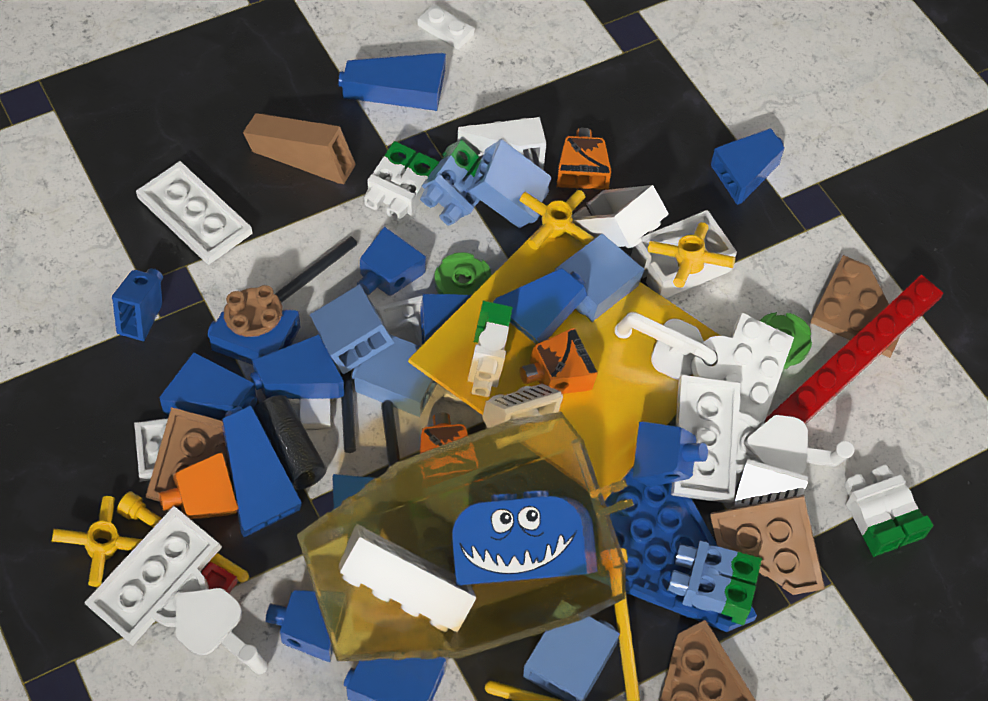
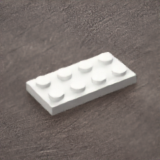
M181 161L136 191L138 199L208 265L253 234L252 227Z

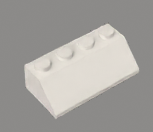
M358 524L355 525L339 563L340 573L344 574L342 578L348 583L360 587L362 583L372 588L371 593L386 602L393 599L401 603V609L415 617L422 614L431 619L430 623L434 627L447 632L448 628L455 632L459 631L477 598L470 584L456 585L455 574Z

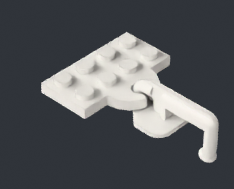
M630 312L616 325L615 334L619 338H628L632 334V328L657 339L651 355V362L654 368L662 374L673 379H679L681 375L689 376L693 374L695 377L741 383L739 412L752 416L761 426L766 419L794 337L744 313L737 317L730 337L723 335L714 336L706 341H703L699 330L695 326L680 319H670L662 325L641 314Z
M687 375L679 377L676 427L684 428L696 436V443H705L708 448V458L705 462H694L693 475L690 479L672 482V496L732 503L735 501L736 473L743 472L747 459L802 474L806 469L807 463L834 467L840 465L854 454V446L849 441L839 442L835 451L807 448V427L803 421L795 417L775 415L761 426L752 416L739 412L741 383Z
M175 506L170 509L84 602L132 646L157 621L166 627H176L177 639L196 655L210 654L221 643L255 673L264 674L267 671V663L259 655L257 648L254 645H246L231 632L242 617V608L238 601L221 588L209 589L207 580L200 572L222 548L221 545Z

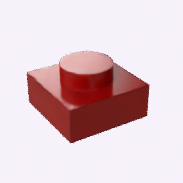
M211 561L202 572V575L207 580L209 589L221 588L229 594L238 582L237 576Z

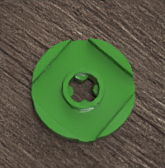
M465 252L451 254L442 260V264L435 271L436 291L438 294L473 295L492 276L491 269L483 259L481 262L475 259L473 254ZM461 275H464L465 279H471L467 283L458 282Z
M777 312L770 313L760 321L794 337L783 368L785 370L790 366L801 363L808 356L812 346L811 330L808 324L797 315L786 313V316L776 315Z

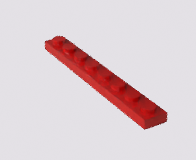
M920 275L768 415L764 424L775 415L795 417L803 421L804 424H807L940 300L943 292L923 275Z

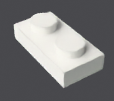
M435 4L418 18V26L457 50L474 36V27Z

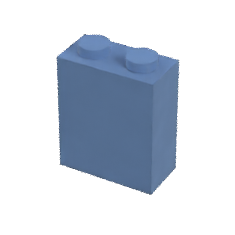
M500 139L485 149L469 192L515 226L521 228L528 223H534L540 216L519 201L522 194L527 192L542 202L549 193L548 185L551 176L504 140Z
M604 234L599 235L555 268V271L563 268L569 274L573 271L585 281L584 287L587 296L576 307V310L592 322L638 287L644 271L642 266Z
M360 284L310 314L331 358L343 374L394 344L373 303Z
M390 334L394 344L354 368L352 379L355 382V392L382 403L392 402L393 407L420 417L438 383L408 363V359L421 346Z
M562 602L526 662L523 677L564 701H585L614 651L620 633L608 622L603 620L597 621L589 617L579 606H569Z

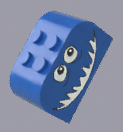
M543 490L523 492V499H517V494L491 495V502L477 503L469 506L455 521L452 540L457 586L583 575L598 572L591 516L580 502L572 498L549 496V491Z

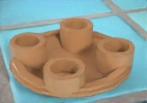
M262 285L258 288L233 291L226 298L227 304L224 308V320L228 328L235 334L245 337L263 335L276 327L282 317L283 306L279 297L274 294L270 286Z

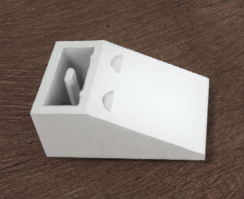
M540 117L458 127L457 141L462 139L479 156L476 161L482 159L486 148L502 139L542 170L544 168L546 140ZM458 151L465 159H467V155L464 152Z

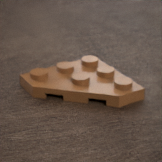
M843 255L810 323L851 340L884 310L889 303L870 266ZM899 338L882 355L891 358Z
M171 407L146 498L160 501L159 492L176 488L173 480L176 472L218 453L223 454L228 475H231L221 420Z
M804 495L711 512L712 525L719 547L762 558L759 573L769 577L792 595L825 589Z
M706 620L677 635L660 701H756Z

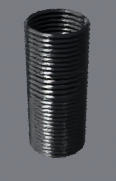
M275 395L260 402L254 409V412L294 489H306L318 483L326 474L327 468L288 398L283 395Z

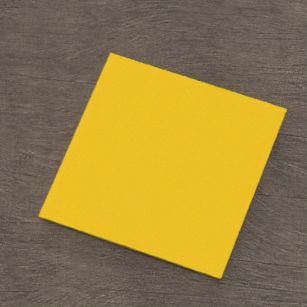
M540 227L408 359V363L482 415L486 401L493 396L514 393L524 386L533 387L539 385V381L524 384L519 371L521 366L530 364L532 350L536 344L510 323L504 347L506 355L498 386L491 387L489 397L472 394L473 382L467 380L475 346L478 345L477 342H474V337L483 301L493 302L496 298L554 272L556 267L586 246L568 233L559 238L549 236L537 249H532L528 241L541 229ZM641 282L638 287L593 322L575 309L549 337H554L575 328L598 375L592 390L562 394L563 399L553 430L519 440L603 501L609 497L634 467L639 422L669 425L677 414L679 379H673L658 372L651 362V355L657 339L632 328V334L628 338H619L615 334L616 325L628 313L636 312L662 325L670 319H680L699 330L703 341L710 337L721 336Z

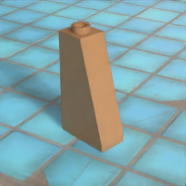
M255 113L243 132L252 152L339 184L346 182L356 165L340 126Z

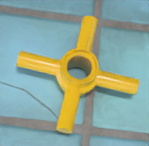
M577 190L566 202L553 201L546 206L527 192H524L519 201L541 215L543 223L541 229L528 241L529 246L532 249H537L549 236L559 238L566 233L584 245L593 241L595 237L572 223V211L585 199V194L581 190Z
M700 222L697 225L694 235L682 237L678 242V246L655 241L649 242L648 252L676 257L679 269L673 283L677 287L685 285L689 274L700 272L704 268V263L729 268L734 267L735 257L707 252L704 238L709 226L704 222Z
M104 496L102 498L99 521L93 523L87 532L54 529L52 541L85 545L88 555L92 558L88 584L93 587H99L102 584L105 560L111 558L117 549L133 551L143 540L119 536L116 527L111 523L115 498L112 496ZM98 538H105L109 542L101 544L96 542L95 540Z

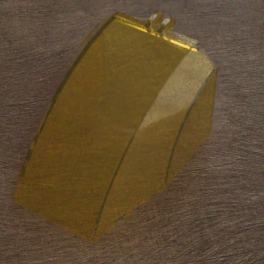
M556 412L511 419L399 461L389 467L388 471L367 483L365 488L354 496H349L341 502L342 504L332 512L326 513L297 534L337 661H372L390 658L392 660H403L405 658L434 659L437 657H449V659L462 658L580 621L624 600L625 560L609 514L634 506L632 499H624L618 501L617 504L606 507L602 495L623 490L624 487H627L626 480L600 488L584 440L564 414ZM549 491V496L569 497L580 502L589 512L593 522L598 572L583 575L470 584L477 598L458 632L449 628L447 632L434 627L430 623L431 619L422 614H419L418 617L410 615L401 609V603L390 599L389 602L379 599L371 593L372 588L362 583L360 587L348 583L342 578L344 574L340 573L339 563L355 525L358 524L455 574L452 540L455 521L469 506L477 503L491 502V495L517 494V499H523V492Z

